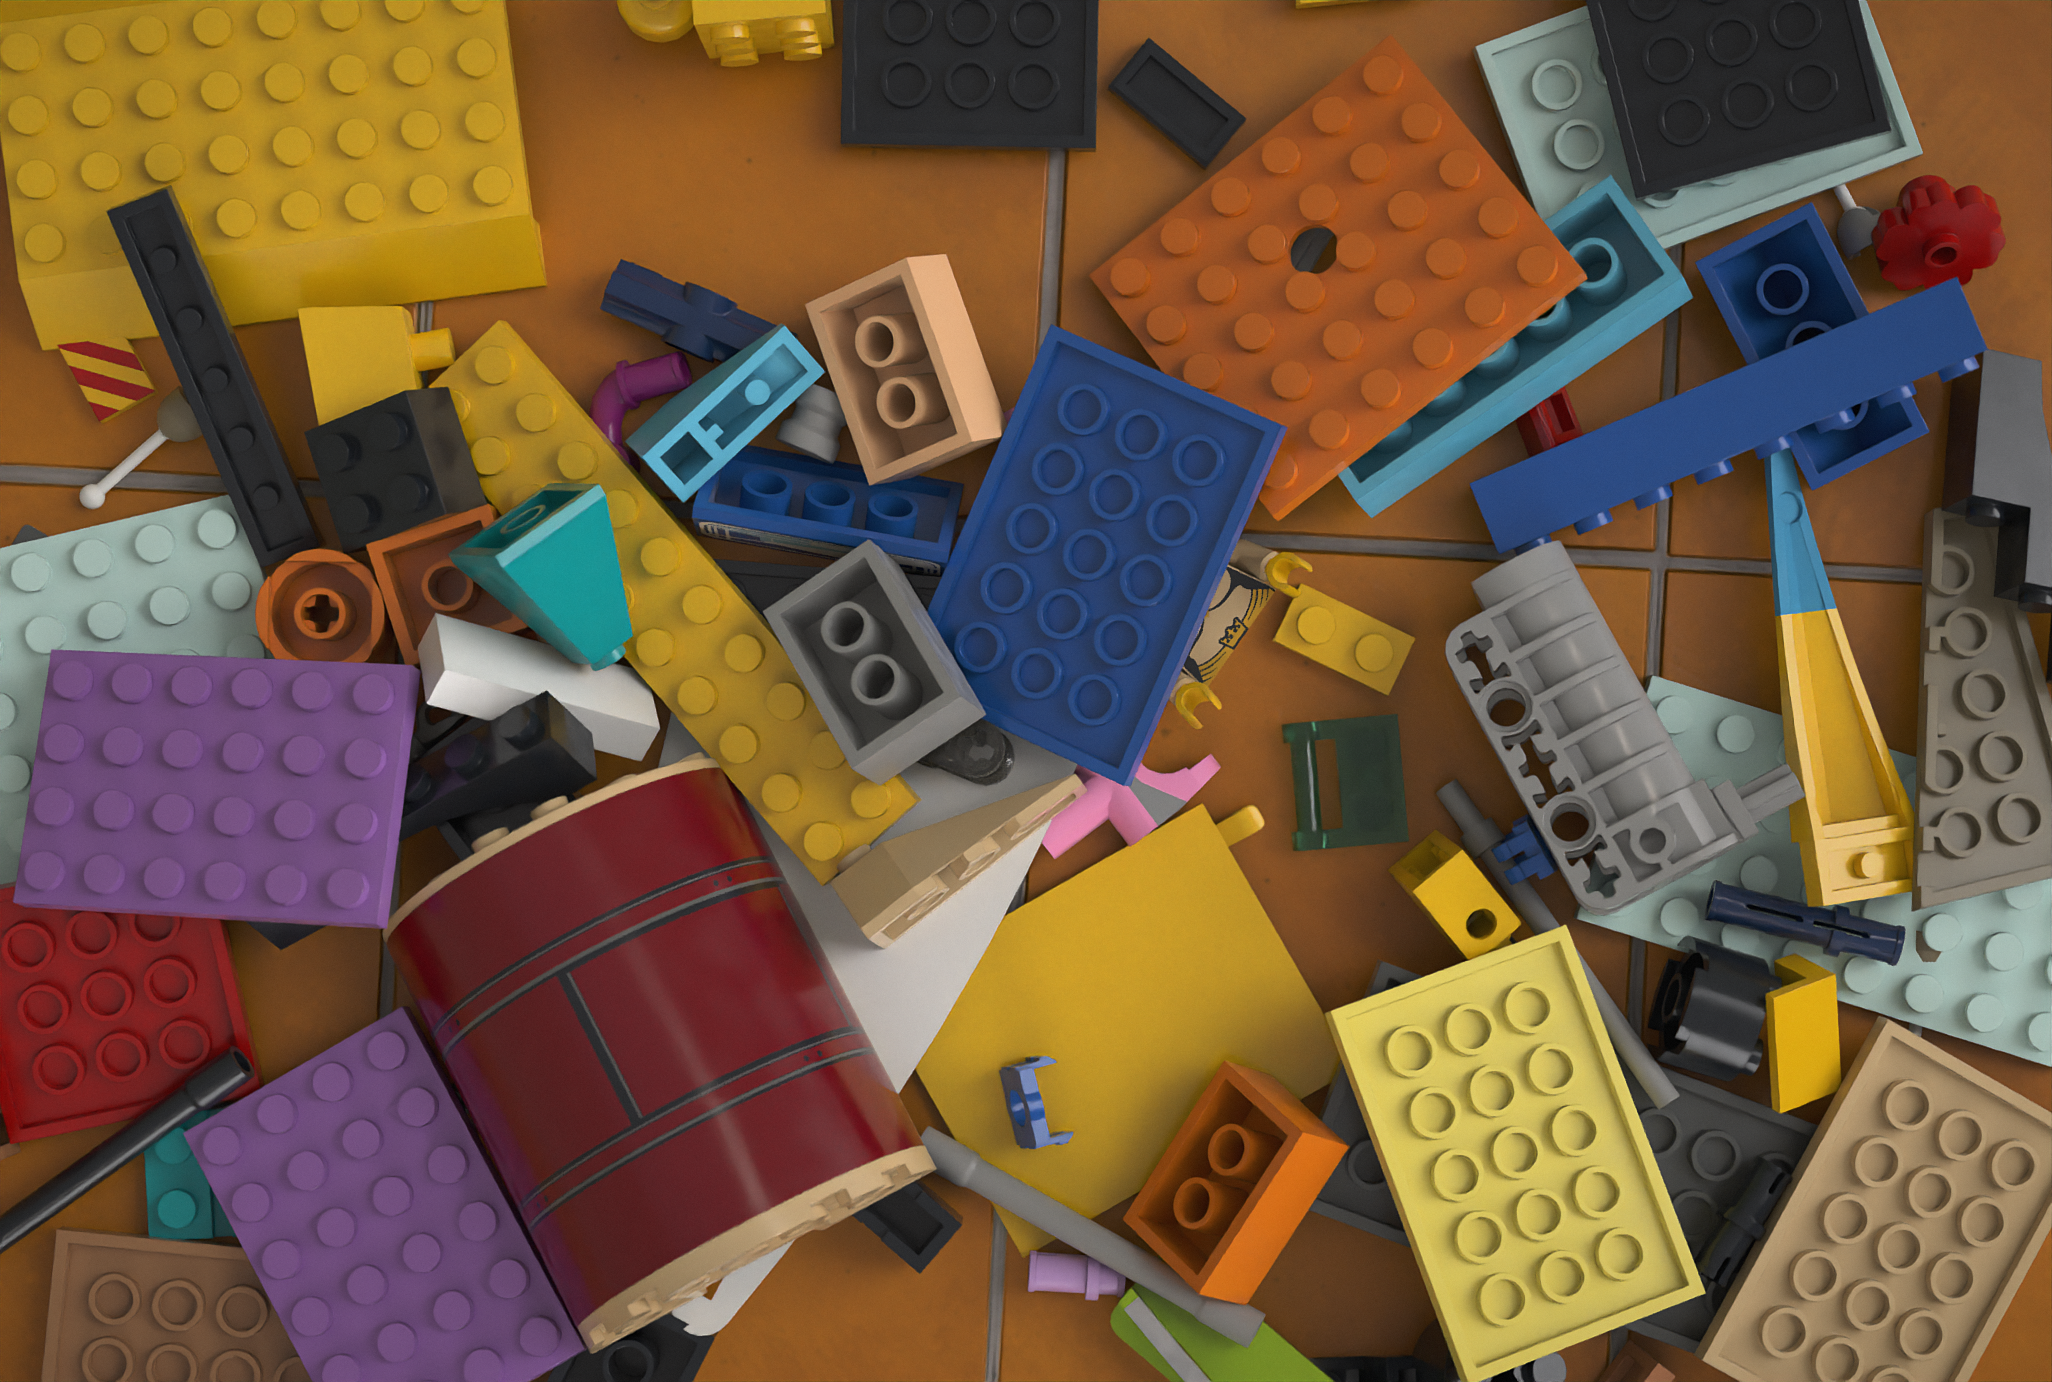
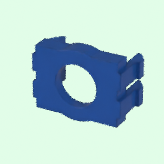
M1529 814L1513 821V831L1505 835L1506 839L1502 844L1491 849L1498 863L1524 850V854L1513 859L1517 865L1504 871L1510 885H1514L1537 873L1541 880L1558 871L1554 858Z
M1048 1056L1025 1057L1026 1061L1001 1067L999 1073L1016 1144L1020 1145L1022 1149H1037L1052 1144H1067L1074 1131H1057L1049 1134L1044 1105L1034 1072L1036 1068L1057 1063L1056 1060Z

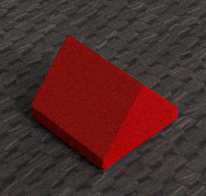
M1565 386L1515 419L1529 458L1584 435Z

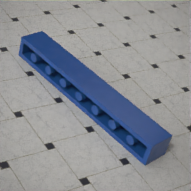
M1955 277L1469 484L1499 555L1514 549L1516 556H1519L1538 546L1552 542L1550 533L1571 524L1574 525L1577 535H1581L1614 521L1609 509L1633 499L1637 510H1640L1674 496L1669 483L1693 474L1697 485L1729 473L1734 470L1729 458L1745 451L1754 449L1758 460L1791 447L1795 444L1790 433L1807 425L1815 423L1818 433L1822 434L1853 421L1856 418L1851 407L1876 397L1881 409L1915 395L1917 391L1912 381L1937 371L1942 383L1975 370L1979 368V365L1974 355L1988 349L1959 280Z

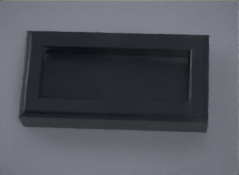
M1150 38L1145 41L1108 86V91L1204 170L1208 168L1246 122V118Z

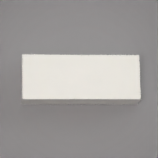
M435 613L418 645L426 704L492 721L512 707L521 705L547 690L592 732L594 749L640 762L660 730L651 687L634 668L613 663L604 669L593 671L588 664L572 663L552 645Z

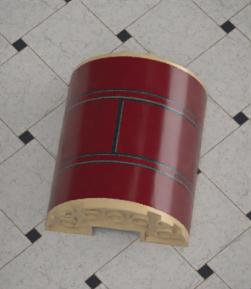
M703 752L694 753L675 764L639 775L629 774L609 783L603 789L571 803L568 802L566 796L554 798L535 808L530 813L533 821L510 833L508 828L504 827L485 834L471 845L475 854L429 881L426 887L415 894L388 918L387 929H383L382 933L388 951L590 1353H595L702 1296L708 1292L706 1287L807 1232L813 1229L823 1231L937 1169L741 791L723 772L716 759L706 758Z

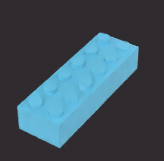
M1611 175L1544 221L1584 270L1588 279L1338 474L1354 500L1371 518L1693 298L1683 275Z

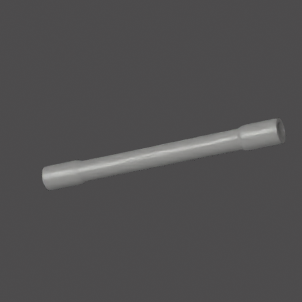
M928 1126L922 1134L921 1139L937 1168L933 1172L957 1186L971 1189L1190 1312L1199 1322L1248 1349L1266 1316L1265 1313L1248 1304L1245 1306L1198 1294L1165 1261L988 1163L972 1149L931 1126Z

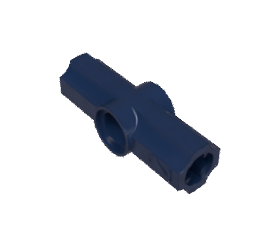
M623 259L620 260L617 268L612 273L600 307L603 312L662 336L661 341L669 346L710 363H713L715 359L724 363L777 327L773 323L738 309L736 302L709 289L690 282H685L684 285H681L655 271ZM791 332L798 339V334Z

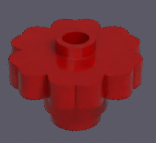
M1935 175L1920 176L1905 184L1899 193L1896 207L1884 210L1879 215L1878 224L1871 232V240L1882 278L1892 282L1899 290L1903 291L1914 289L1921 284L1927 290L1955 277L1958 278L1960 285L1964 286L1972 279L1973 269L1988 268L1996 262L1998 252L2001 251L2006 243L2001 226V215L1994 197L1983 193L1981 188L1976 185H1967L1956 190L1945 179Z

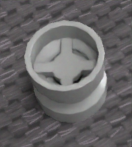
M812 384L794 400L796 408L791 418L782 421L775 439L810 457L834 464L841 448L838 441L842 427L848 424L837 393Z

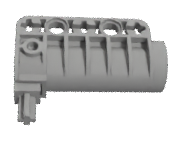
M1552 541L1531 549L1471 582L1474 596L1483 612L1466 620L1451 631L1445 647L1448 664L1457 685L1574 897L1584 910L1594 915L1606 916L1628 907L1756 836L1759 830L1755 823L1805 797L1797 777L1787 762L1735 789L1730 779L1711 790L1704 778L1695 782L1561 541ZM1477 646L1481 653H1486L1490 672L1495 679L1486 686L1481 681L1483 678L1476 665L1472 661H1468L1465 651L1470 647ZM1505 700H1515L1525 707V714L1517 724L1509 727L1500 726L1490 719L1491 712L1498 703ZM1529 739L1532 740L1534 744L1532 747L1543 764L1554 761L1549 770L1552 784L1558 795L1549 801L1544 795L1546 792L1541 782L1535 775L1524 778L1529 773L1526 755L1520 745H1523ZM1568 787L1572 789V792L1563 793ZM1546 803L1541 809L1536 805ZM1569 811L1583 815L1589 822L1586 834L1579 840L1572 842L1563 841L1552 832V826L1556 818L1562 813ZM1599 843L1604 847L1603 850L1594 851L1595 861L1599 869L1605 876L1616 873L1619 877L1613 882L1614 895L1606 899L1599 891L1588 894L1585 890L1591 885L1590 871L1581 857L1590 853ZM1581 858L1573 867L1567 861Z

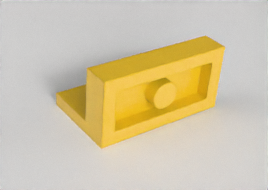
M1795 953L1774 961L1775 975L1781 978L1782 988L1765 994L1772 1110L1779 1114L1837 1092L1841 1086L1836 974Z

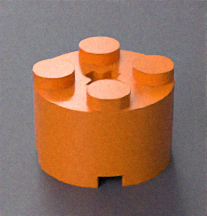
M311 549L296 553L286 559L268 576L257 596L255 607L257 631L265 647L275 659L378 663L384 656L394 635V629L373 566L350 554L330 549ZM327 598H329L330 606L339 608L338 621L330 622L328 631L325 623L315 621L314 617L316 609L326 608Z

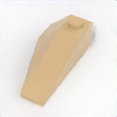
M1072 774L884 841L874 849L864 844L839 862L836 868L841 874L832 880L830 884L865 936L870 941L886 949L1088 792V790L1077 775Z

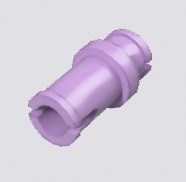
M1030 1250L1028 1292L1085 1293V1300L1098 1301L1099 1294L1124 1297L1126 1276L1088 1255L1045 1253Z

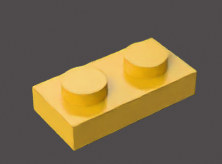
M1300 583L1297 590L1302 593L1299 597L1292 598L1272 641L1388 696L1416 638Z

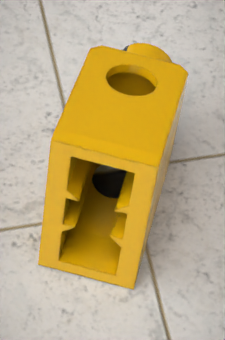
M358 306L305 307L297 309L319 426L405 390L425 389L422 371L455 364L456 354L449 327L415 333L411 314L404 307Z
M1436 829L1387 870L1452 948L1467 961L1517 943L1511 933L1521 924L1518 917L1464 850Z

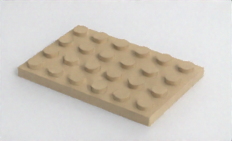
M1878 1016L1791 1176L1793 1178L1792 1182L1788 1184L1766 1221L1764 1228L1767 1231L1760 1242L1756 1240L1694 1353V1356L1740 1382H1968L2052 1227V1113L1895 1022Z

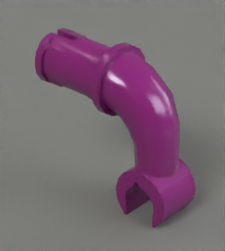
M676 351L631 365L627 360L619 361L616 364V369L605 376L593 394L589 417L612 442V445L629 465H632L638 473L640 472V460L637 454L631 448L623 445L621 429L623 418L628 409L640 408L641 401L681 390L692 385L691 370L686 356L682 351Z

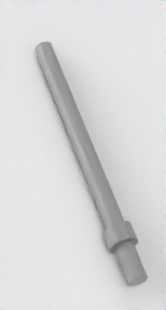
M1458 780L1451 781L1436 792L1438 798L1464 833L1460 840L1474 860L1481 857L1533 933L1539 935L1561 927L1527 878L1514 885H1510L1504 871L1517 864L1512 857L1498 863L1491 849L1502 844L1506 837L1492 817L1484 819ZM1576 949L1612 1045L1657 1109L1660 1110L1679 1097V1093Z

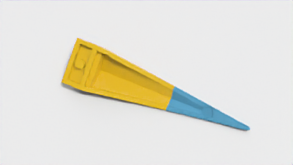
M1788 447L1764 457L1785 762L1788 763L1790 769L1794 772L1800 783L1799 785L1805 793V797L1789 805L1791 843L1799 842L1808 907L1827 906L1912 892L1915 812L1895 768L1856 666L1817 547L1791 449Z

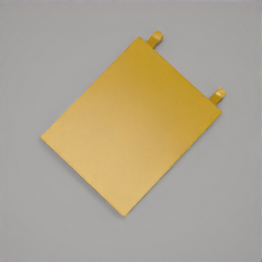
M1200 803L1151 831L1131 847L1129 845L1125 846L1003 917L953 1008L915 1068L957 1142L977 1152L988 1163L1091 1220L1141 1191L1224 1060L1272 1075L1298 1100L1305 1098L1332 1082L1341 1057L1327 1019L1228 848L1263 828L1265 825L1264 819L1256 806L1247 805L1215 824L1204 804ZM1048 1056L1056 1060L1057 1063L1036 1068L1034 1072L1044 1105L1049 1134L1057 1131H1074L1067 1144H1052L1037 1149H1022L1020 1145L1016 1144L999 1073L1001 1067L1026 1061L1025 1057ZM991 1201L1023 1258L1030 1254V1250H1038L1057 1239Z

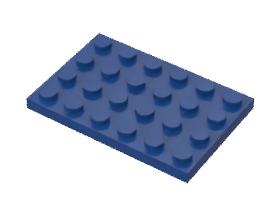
M1051 324L927 610L929 617L986 712V715L980 719L1118 784L1131 786L1288 427Z

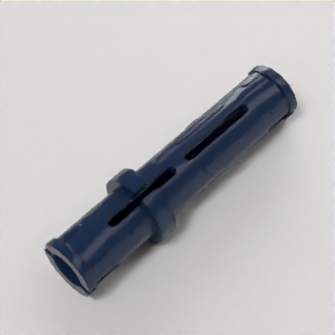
M1718 880L1712 883L1705 909V920L1708 921L1715 920L1763 932L1768 935L1823 947V954L1838 957L1840 952L1886 962L1891 966L1897 965L1905 939V926H1894L1850 915L1848 907L1836 904L1832 910L1818 906L1808 907V904L1723 884Z

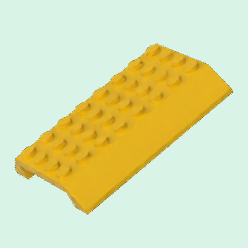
M0 0V136L18 280L43 351L60 350L57 346L60 344L124 336L130 341L160 337L106 211L113 206L169 185L174 190L232 327L299 319L297 309L305 307L402 306L547 287L540 226L533 218L505 0Z

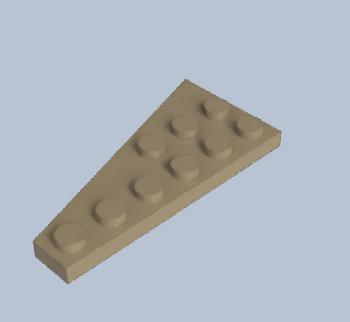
M1942 507L1934 508L1924 515L1911 912L2052 878V701L2027 614L2018 608L2017 601L1994 597L1999 526H1973L1965 521L1964 515L1941 511Z

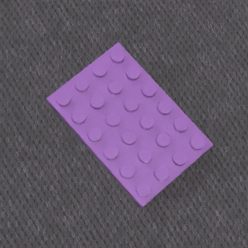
M51 649L13 903L32 908L387 929L421 671L412 665Z
M400 1007L183 1133L312 1382H530L588 1349L519 1211L410 1007Z

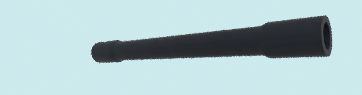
M230 1046L188 1076L184 1083L0 1215V1255L197 1113L210 1109L255 1076L254 1069L245 1054L237 1047Z

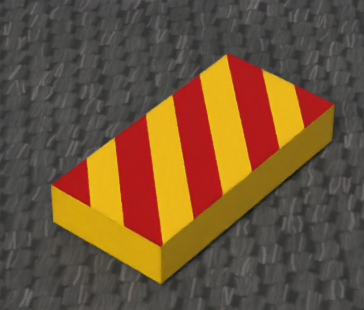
M125 336L57 345L97 419L101 423L111 420L158 394L134 347Z

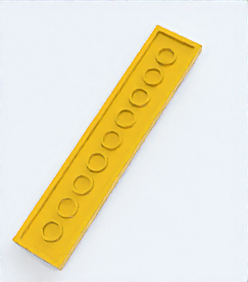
M498 320L454 362L455 364L448 367L427 387L449 388L483 494L503 516L549 483L600 484L607 498L633 633L631 638L622 643L626 649V653L623 656L710 757L716 759L723 772L822 886L829 884L840 874L836 866L842 859L864 844L870 847L922 799L900 774L879 786L851 768L771 625L633 466L629 465L612 445V442L508 322Z

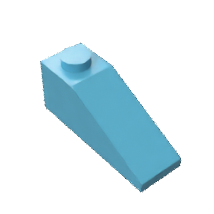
M781 323L671 398L625 442L661 482L684 503L823 375L825 371L786 326Z

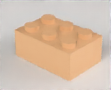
M946 254L904 258L805 304L869 486L910 479L1001 440L1007 427V422Z

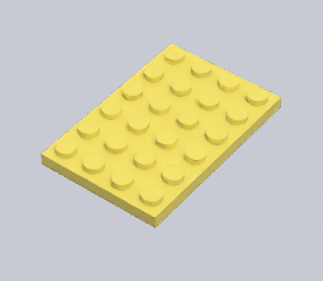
M1567 925L1324 1013L1461 1382L1482 1381L1706 1293Z

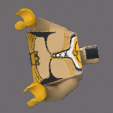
M1238 540L1169 697V701L1176 705L1178 712L1191 727L1195 729L1203 727L1193 715L1194 709L1199 703L1211 701L1218 710L1221 709L1222 703L1208 686L1274 594L1275 588L1290 597H1299L1302 592L1287 584L1288 575L1293 569L1298 567L1312 572V565L1294 553H1277L1248 540Z

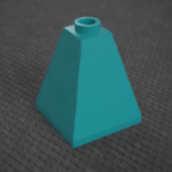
M549 483L448 553L456 567L572 663L588 664L593 671H598L612 665L626 653L622 643L631 638L633 633L607 498L600 484Z

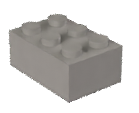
M870 539L763 611L849 765L854 771L879 786L986 715L985 710L900 565Z

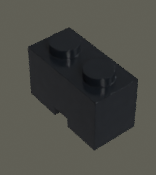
M920 1179L852 1215L880 1237L884 1244L919 1274L963 1224V1216Z

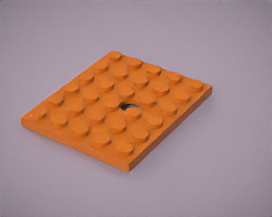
M1391 34L1089 275L1164 374L1288 427L1258 495L1260 501L1277 521H1280L1588 279L1584 270ZM1314 228H1322L1332 232L1338 241L1336 245V260L1327 270L1318 274L1308 271L1300 272L1294 268L1291 261V249L1297 237L1303 232Z

